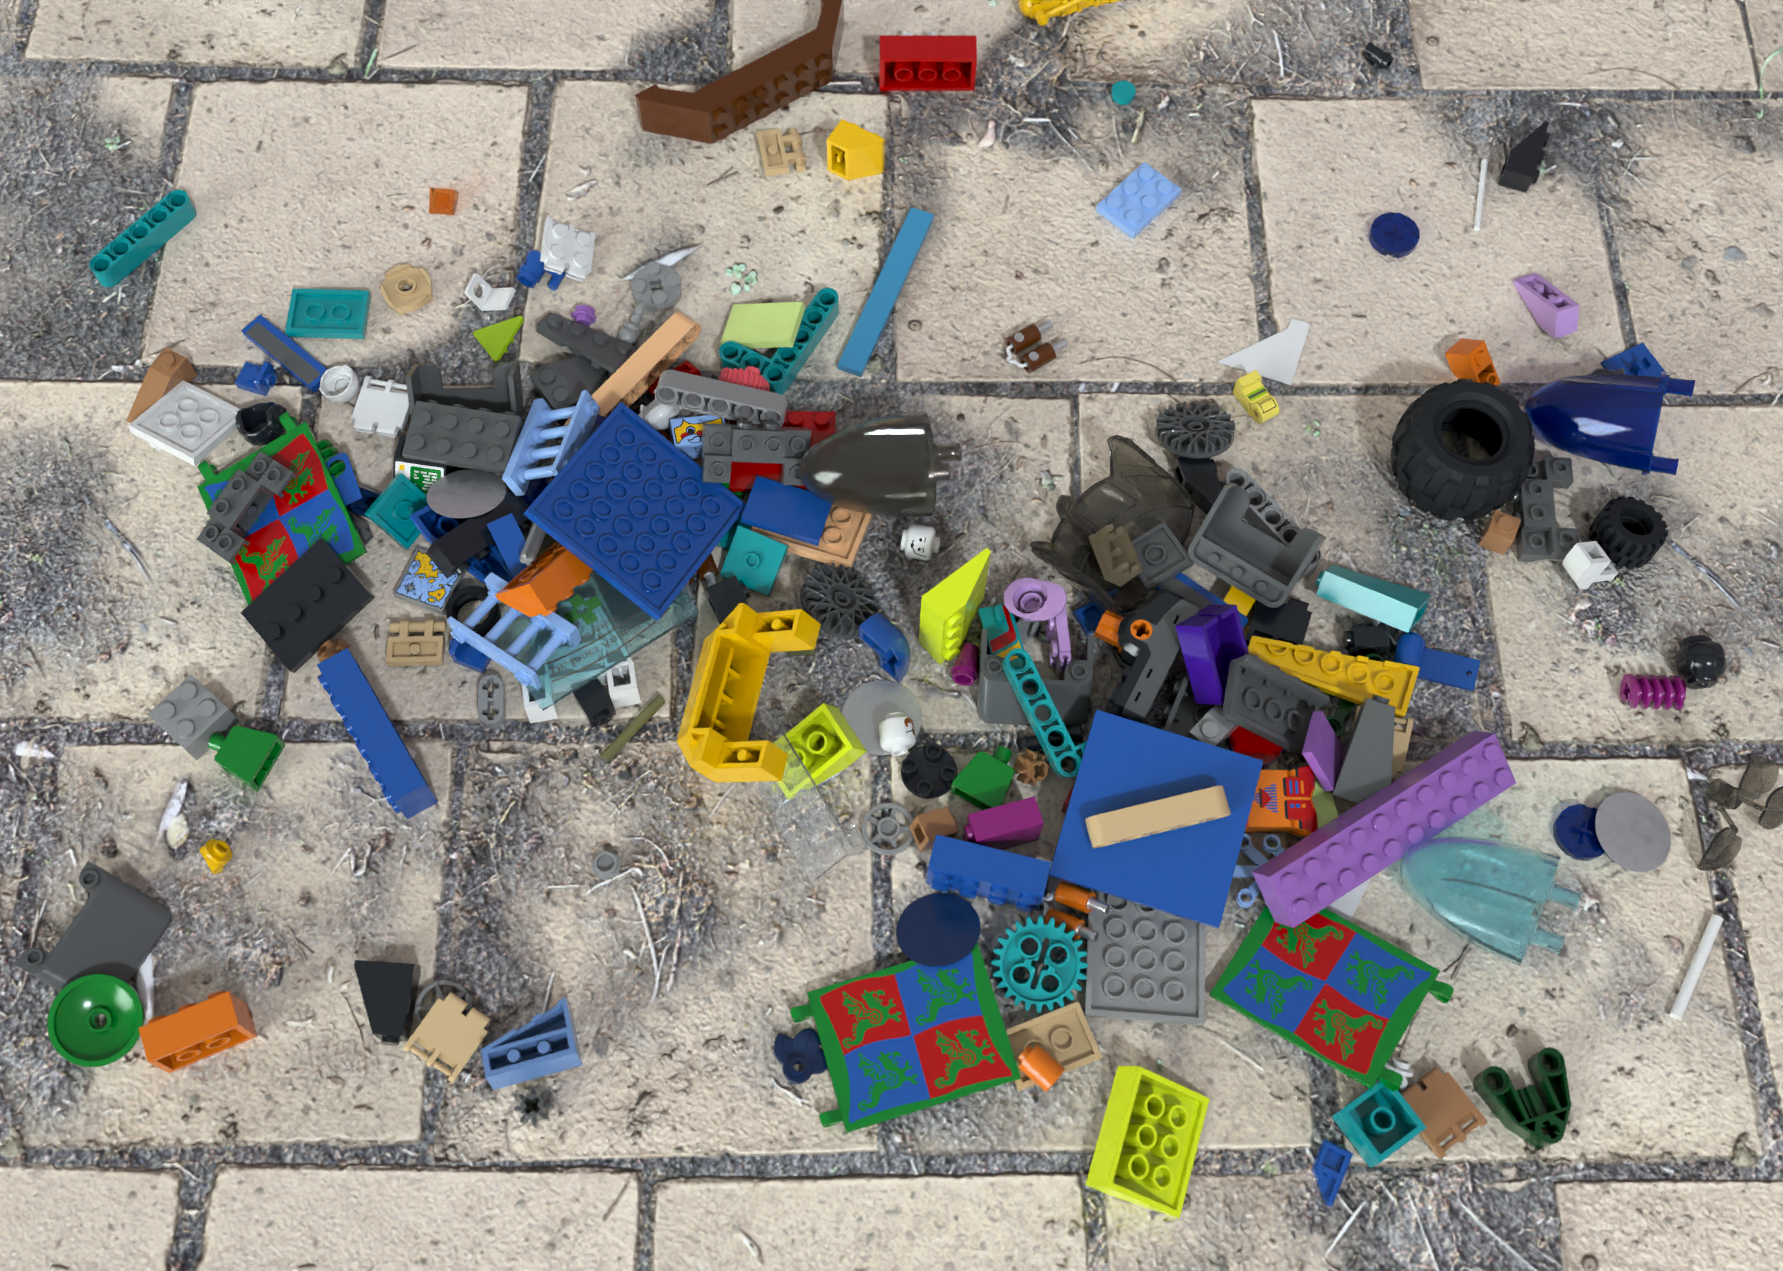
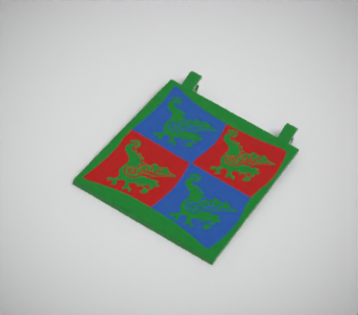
M288 412L279 416V420L287 433L219 474L216 467L209 465V462L206 460L198 465V469L206 481L197 487L207 511H209L214 500L219 497L227 486L229 479L234 476L238 469L245 472L259 451L298 475L296 479L292 477L281 492L284 494L283 498L277 494L272 497L250 530L243 537L250 544L248 546L243 545L233 559L236 561L235 565L231 564L248 605L320 538L325 539L346 564L367 553L309 424L304 422L299 425L297 419L294 416H290Z
M1266 905L1212 989L1210 997L1372 1090L1378 1080L1385 1087L1396 1092L1401 1086L1403 1077L1401 1074L1385 1068L1387 1062L1428 992L1442 1003H1448L1454 989L1447 983L1436 981L1440 970L1326 908L1292 928L1276 923Z
M978 942L967 956L953 964L931 967L911 960L807 992L810 1004L796 1006L790 1010L795 1023L814 1016L839 1109L820 1114V1121L824 1128L843 1122L846 1133H850L1021 1079Z

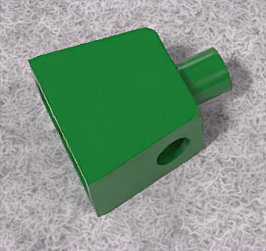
M234 726L227 737L214 733L209 740L208 747L217 751L214 761L223 770L258 792L284 749L285 744L277 735Z
M1000 745L992 756L984 751H979L953 780L951 793L981 810L1003 805L1015 772L1012 767L1007 765L1013 755L1012 752Z

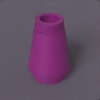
M971 643L964 644L951 669L952 679L959 685L970 686L978 678L979 648Z

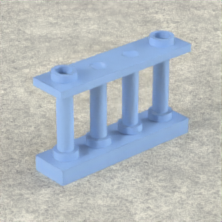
M587 390L581 392L576 406L552 410L543 398L533 401L502 476L503 481L516 496L526 494L531 480L556 476L589 439L600 407ZM571 418L569 425L552 428L555 420ZM564 437L561 445L544 448L547 440ZM556 457L553 465L536 468L540 459Z
M491 572L484 579L489 590L487 592L488 596L463 624L451 616L447 619L452 630L450 634L461 644L467 642L515 674V678L525 686L530 684L539 690L542 685L536 671L560 644L564 645L567 643L575 649L582 641L578 629L575 625L554 612L547 616L539 614L529 617L508 606L509 610L484 638L472 629L496 603H501V601L497 600L495 594L508 584V582ZM524 615L530 619L531 623L505 652L493 644L518 616L522 617ZM545 629L551 633L552 637L526 666L515 659L518 653L539 630L543 631Z

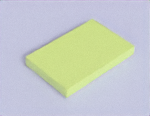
M803 302L733 304L720 344L734 341L747 348L793 347L805 306Z

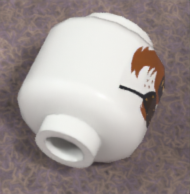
M889 713L878 724L880 746L884 751L891 752L893 756H902L907 754L908 749L915 745L914 723L904 713Z

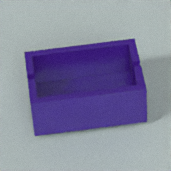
M1210 604L1195 613V616H1191L1177 624L1176 630L1196 703L1223 705L1230 661L1249 654L1237 605Z

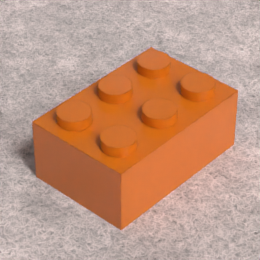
M229 991L212 993L208 996V1000L198 1004L189 1003L178 1008V1012L169 1016H156L150 1019L147 1025L138 1028L148 1063L168 1073L257 1037L247 1003Z

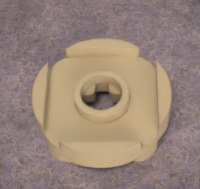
M402 264L390 269L385 274L383 285L382 283L380 285V291L385 303L398 314L416 311L433 300V284L429 274L423 268H414L411 264ZM408 285L412 289L404 292L403 286Z

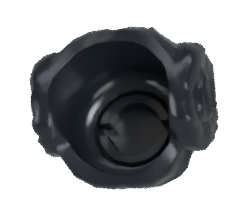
M274 402L259 403L248 408H242L235 417L237 429L248 443L254 446L267 445L282 436L286 431L279 420V416L287 412V409Z
M1706 635L1684 638L1679 645L1680 649L1676 653L1675 658L1677 673L1684 678L1686 687L1697 690L1710 688L1717 684L1718 679L1725 673L1727 668L1724 648Z

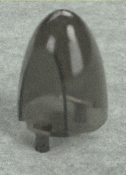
M926 411L902 413L854 424L825 437L805 454L800 463L799 474L803 484L812 494L844 509L880 516L930 517L933 516L935 510L936 481L950 480L949 463L937 465V462L961 461L962 451L959 452L961 450L960 443L936 446V443L933 441L931 424Z

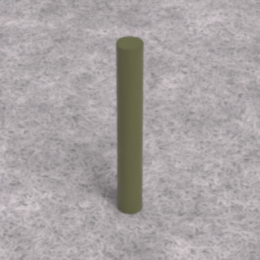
M657 695L600 756L606 762H609L666 703L665 700Z

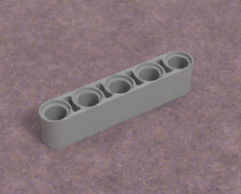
M675 370L663 371L655 390V398L661 404L735 421L753 422V425L763 426L764 422H776L781 427L784 423L788 406L786 398L778 393Z
M1230 469L1224 479V485L1232 482L1237 483L1239 487L1248 492L1251 501L1257 504H1250L1243 518L1249 524L1289 547L1290 543H1287L1284 539L1292 541L1301 529L1244 469ZM1266 520H1271L1275 524H1270ZM1320 549L1303 577H1308L1315 572L1322 558Z

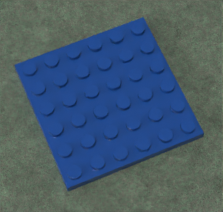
M620 402L528 507L524 515L654 620L658 621L744 511L746 504L721 483L703 482L702 468L624 403Z

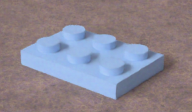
M1143 162L1097 204L1096 212L1134 239L1180 196L1182 189L1146 162Z

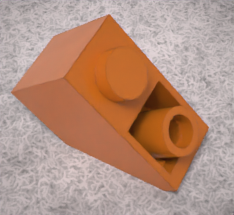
M1461 338L1445 352L1451 371L1458 379H1472L1473 382L1483 384L1486 381L1496 386L1500 384L1484 340Z

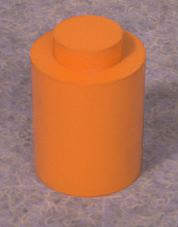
M1029 1045L1018 1057V1060L1021 1062L1018 1068L1046 1093L1066 1070L1039 1045L1034 1049Z

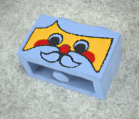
M705 414L703 416H682L677 419H670L672 444L691 459L702 458V423L725 424L724 418Z

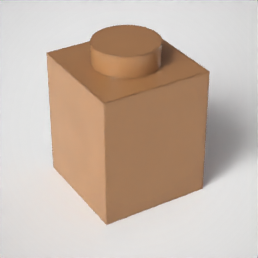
M1495 509L1485 524L1478 546L1504 555L1514 542L1521 519Z
M948 806L917 815L909 826L920 852L933 848L936 834L954 838L959 832L957 820L951 815Z

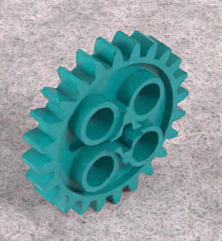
M1039 914L1038 921L1033 923L1032 918L1028 915L1026 925H1023L1017 919L1015 921L1017 928L1015 931L1008 926L1005 929L1009 936L1008 938L998 937V941L1003 947H994L993 952L1000 956V958L992 959L993 965L1000 966L999 969L993 972V977H1002L997 987L1003 988L1007 986L1008 989L1004 997L1008 998L1014 994L1016 996L1014 1000L1015 1006L1023 1000L1025 1001L1026 1011L1030 1009L1032 1004H1036L1037 1012L1040 1013L1042 1005L1046 1004L1051 1012L1053 1011V1003L1056 1001L1061 1007H1064L1063 997L1066 996L1074 1000L1072 989L1082 990V986L1077 980H1086L1087 975L1080 971V969L1088 967V962L1080 960V958L1087 955V951L1077 949L1083 943V940L1081 938L1072 939L1075 934L1074 928L1067 932L1064 931L1065 921L1056 926L1054 925V916H1051L1048 923H1045L1042 914ZM1025 938H1033L1038 942V947L1036 950L1028 952L1022 948L1021 943ZM1048 938L1049 944L1044 956V963L1047 966L1043 965L1041 967L1036 988H1031L1030 985L1035 973V963L1032 960L1038 961L1043 940ZM1056 946L1063 947L1067 952L1065 958L1062 960L1053 959L1050 956L1052 948ZM1024 966L1029 970L1030 975L1027 979L1019 980L1013 974L1014 969ZM1053 975L1058 979L1059 983L1056 987L1050 989L1044 987L1041 981L1045 976Z

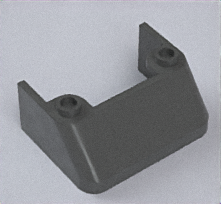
M982 629L979 645L977 714L979 718L986 723L1031 726L1003 670L1002 661L1004 658L997 655H987L988 629ZM1093 635L1087 636L1083 650V660H1074L1066 666L1064 680L1042 679L1066 728L1076 726L1077 724L1083 726L1089 714L1093 677ZM1030 681L1023 683V691L1027 695H1034L1036 692L1035 685ZM1037 707L1035 710L1036 717L1041 721H1046L1048 719V711L1044 707Z

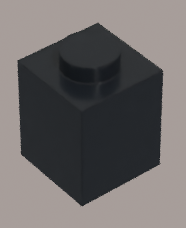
M597 678L572 691L578 706L592 728L597 725L607 724L616 715L613 703Z

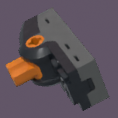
M1163 588L1148 597L1132 613L1126 615L1125 618L1106 609L1099 621L1094 637L1113 645L1114 658L1119 666L1125 669L1121 676V681L1118 682L1107 704L1106 713L1142 724L1145 723L1181 650L1176 625L1191 616H1195V613L1200 610V604Z

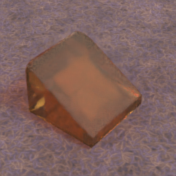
M430 188L429 213L455 215L459 192L449 189Z

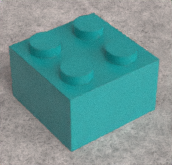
M1380 1081L1374 1085L1372 1090H1366L1331 1116L1369 1168L1380 1164L1427 1128L1400 1092L1391 1091Z

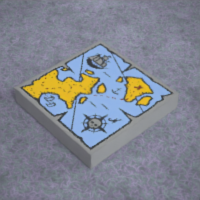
M417 548L393 595L400 600L445 615L448 600L458 590L466 572L460 576L455 573L447 579L426 554L427 551Z

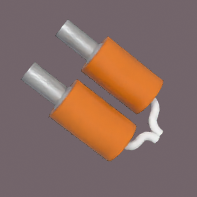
M1063 881L1056 890L1052 891L1049 897H1043L1041 905L1044 906L1043 915L1045 923H1048L1051 916H1054V925L1058 926L1062 921L1066 922L1065 932L1073 928L1075 929V934L1072 937L1073 940L1080 939V937L1094 942L1098 940L1099 932L1085 927L1084 920L1054 908L1049 909L1046 903L1055 896L1056 902L1079 911L1090 913L1093 909L1108 914L1111 906L1096 900L1094 892Z

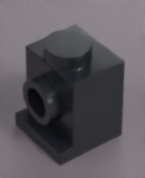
M1380 622L1378 626H1371L1370 624L1363 623L1353 626L1351 631H1344L1343 644L1344 647H1348V656L1357 657L1358 655L1363 656L1375 653L1382 657L1388 648L1386 624Z

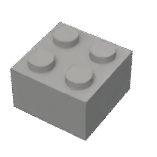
M192 675L186 678L148 713L196 761L210 749L208 743L214 733L224 736L239 722L230 709Z

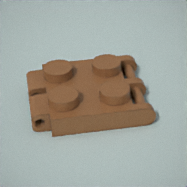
M1437 1067L1418 1080L1424 1090L1415 1082L1400 1093L1427 1127L1419 1135L1439 1159L1446 1156L1445 1151L1454 1144L1464 1142L1467 1139L1466 1135L1477 1126L1483 1127L1487 1124L1485 1117L1449 1072L1443 1075ZM1470 1119H1474V1121L1471 1124H1469L1466 1128H1464L1463 1130L1460 1129V1127L1467 1123ZM1451 1134L1454 1136V1137L1451 1138L1448 1142H1446L1444 1145H1442V1146L1439 1145L1443 1140H1445V1139H1446L1447 1137H1449Z

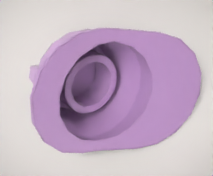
M1025 577L1009 584L1003 599L1005 607L1009 612L1024 621L1035 622L1046 621L1060 614L1066 605L1067 596L1065 590L1058 584Z

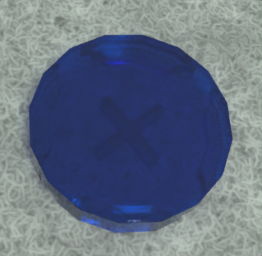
M1388 212L1378 216L1373 221L1369 233V241L1372 247L1384 256L1387 254L1393 255L1392 258L1408 256L1414 251L1420 239L1419 228L1416 223L1408 216L1395 212Z
M1576 804L1567 807L1557 816L1553 824V836L1557 846L1566 855L1575 860L1590 861L1599 858L1605 853L1599 843L1595 830V817L1598 809L1587 807L1584 804Z

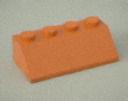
M556 541L535 559L533 565L527 566L498 591L495 597L497 600L529 617L539 614L547 616L558 608L556 604L559 601H563L574 594L573 588L587 582L591 578L589 574L593 570Z

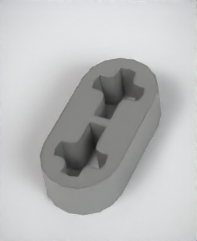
M496 675L483 677L478 685V716L481 723L490 729L500 727L506 717V690L503 681ZM490 684H495L496 689L493 691V698H490V694L486 690L490 688ZM490 706H493L496 712L493 720H489L486 716L490 714Z

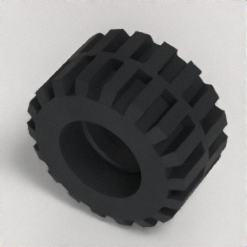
M1620 496L1606 503L1590 525L1588 536L1590 540L1598 542L1611 562L1615 563L1617 567L1622 568L1625 566L1627 569H1633L1634 567H1642L1652 559L1665 543L1668 530L1665 529L1667 524L1666 521L1662 520L1663 516L1660 512H1656L1652 505L1649 506L1645 501L1641 499L1638 501L1634 497L1628 496L1626 499L1624 496Z

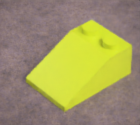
M826 703L821 704L774 743V745L788 753L783 778L778 783L787 797L792 800L846 769L867 752L838 707Z

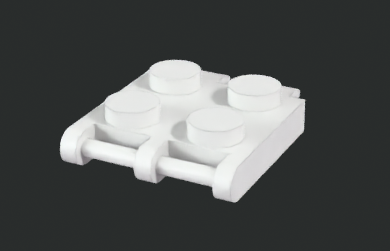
M547 216L544 224L540 261L544 262V269L560 275L565 269L566 277L583 282L585 276L587 277L591 273L595 232H585L574 228L573 224L565 225L554 221L553 217Z
M366 375L351 416L354 428H356L355 431L374 434L377 427L378 435L394 438L397 437L399 431L404 432L410 415L407 392L394 389L407 390V386L395 383V380H375L372 376ZM372 384L385 386V388L373 387Z

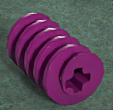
M1625 674L1620 684V697L1623 702L1628 701L1630 708L1636 709L1638 703H1640L1642 709H1647L1649 704H1651L1652 709H1659L1662 704L1664 710H1669L1672 705L1675 710H1681L1686 697V682L1682 676L1670 675L1667 677L1666 675H1658L1656 677L1655 675L1644 676L1643 674H1636L1634 676L1633 674Z

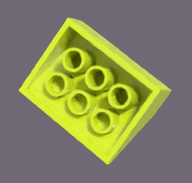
M988 548L984 549L921 597L918 642L939 665L945 660L948 662L953 660L960 653L962 644L984 600L991 554Z
M1118 1066L1085 1185L1133 1204L1180 1218L1210 1098L1140 1066Z

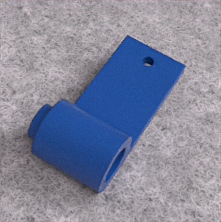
M1415 632L1405 633L1398 637L1393 662L1420 667L1418 679L1474 691L1480 660L1425 648L1426 641Z

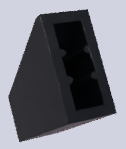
M355 960L354 968L372 1034L381 1040V1044L397 1046L400 1041H408L411 1034L421 970L415 964Z

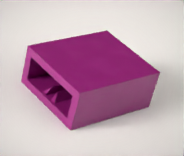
M1035 796L968 814L967 823L963 825V841L999 850L1038 841L1044 822Z

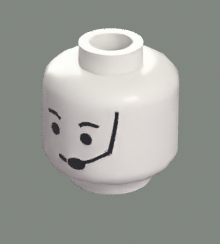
M911 524L908 529L903 530L900 550H904L907 558L928 561L933 553H938L941 537H935L936 531L931 526Z

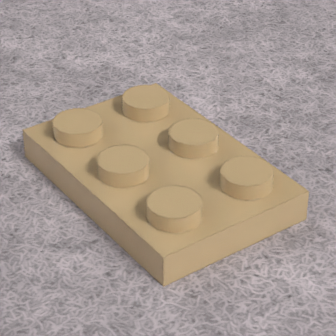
M1078 1001L1006 1029L1017 1067L1021 1064L1018 1057L1029 1045L1033 1049L1037 1045L1043 1048L1066 1069L1063 1074L1102 1059L1100 1050ZM1018 1068L1021 1079L1014 1081L1018 1092L1037 1085Z

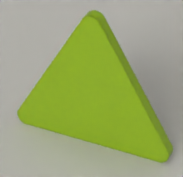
M517 316L475 330L473 335L491 358L497 362L504 353H508L507 347L510 343H514V336L523 324L524 318Z

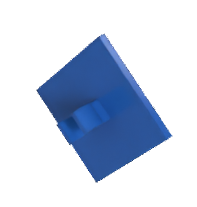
M1644 343L1638 344L1600 363L1607 370L1616 371L1620 368L1624 369L1625 376L1629 380L1624 396L1630 403L1673 382Z

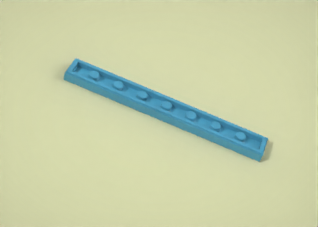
M913 207L910 208L839 360V370L862 377L934 221V214Z

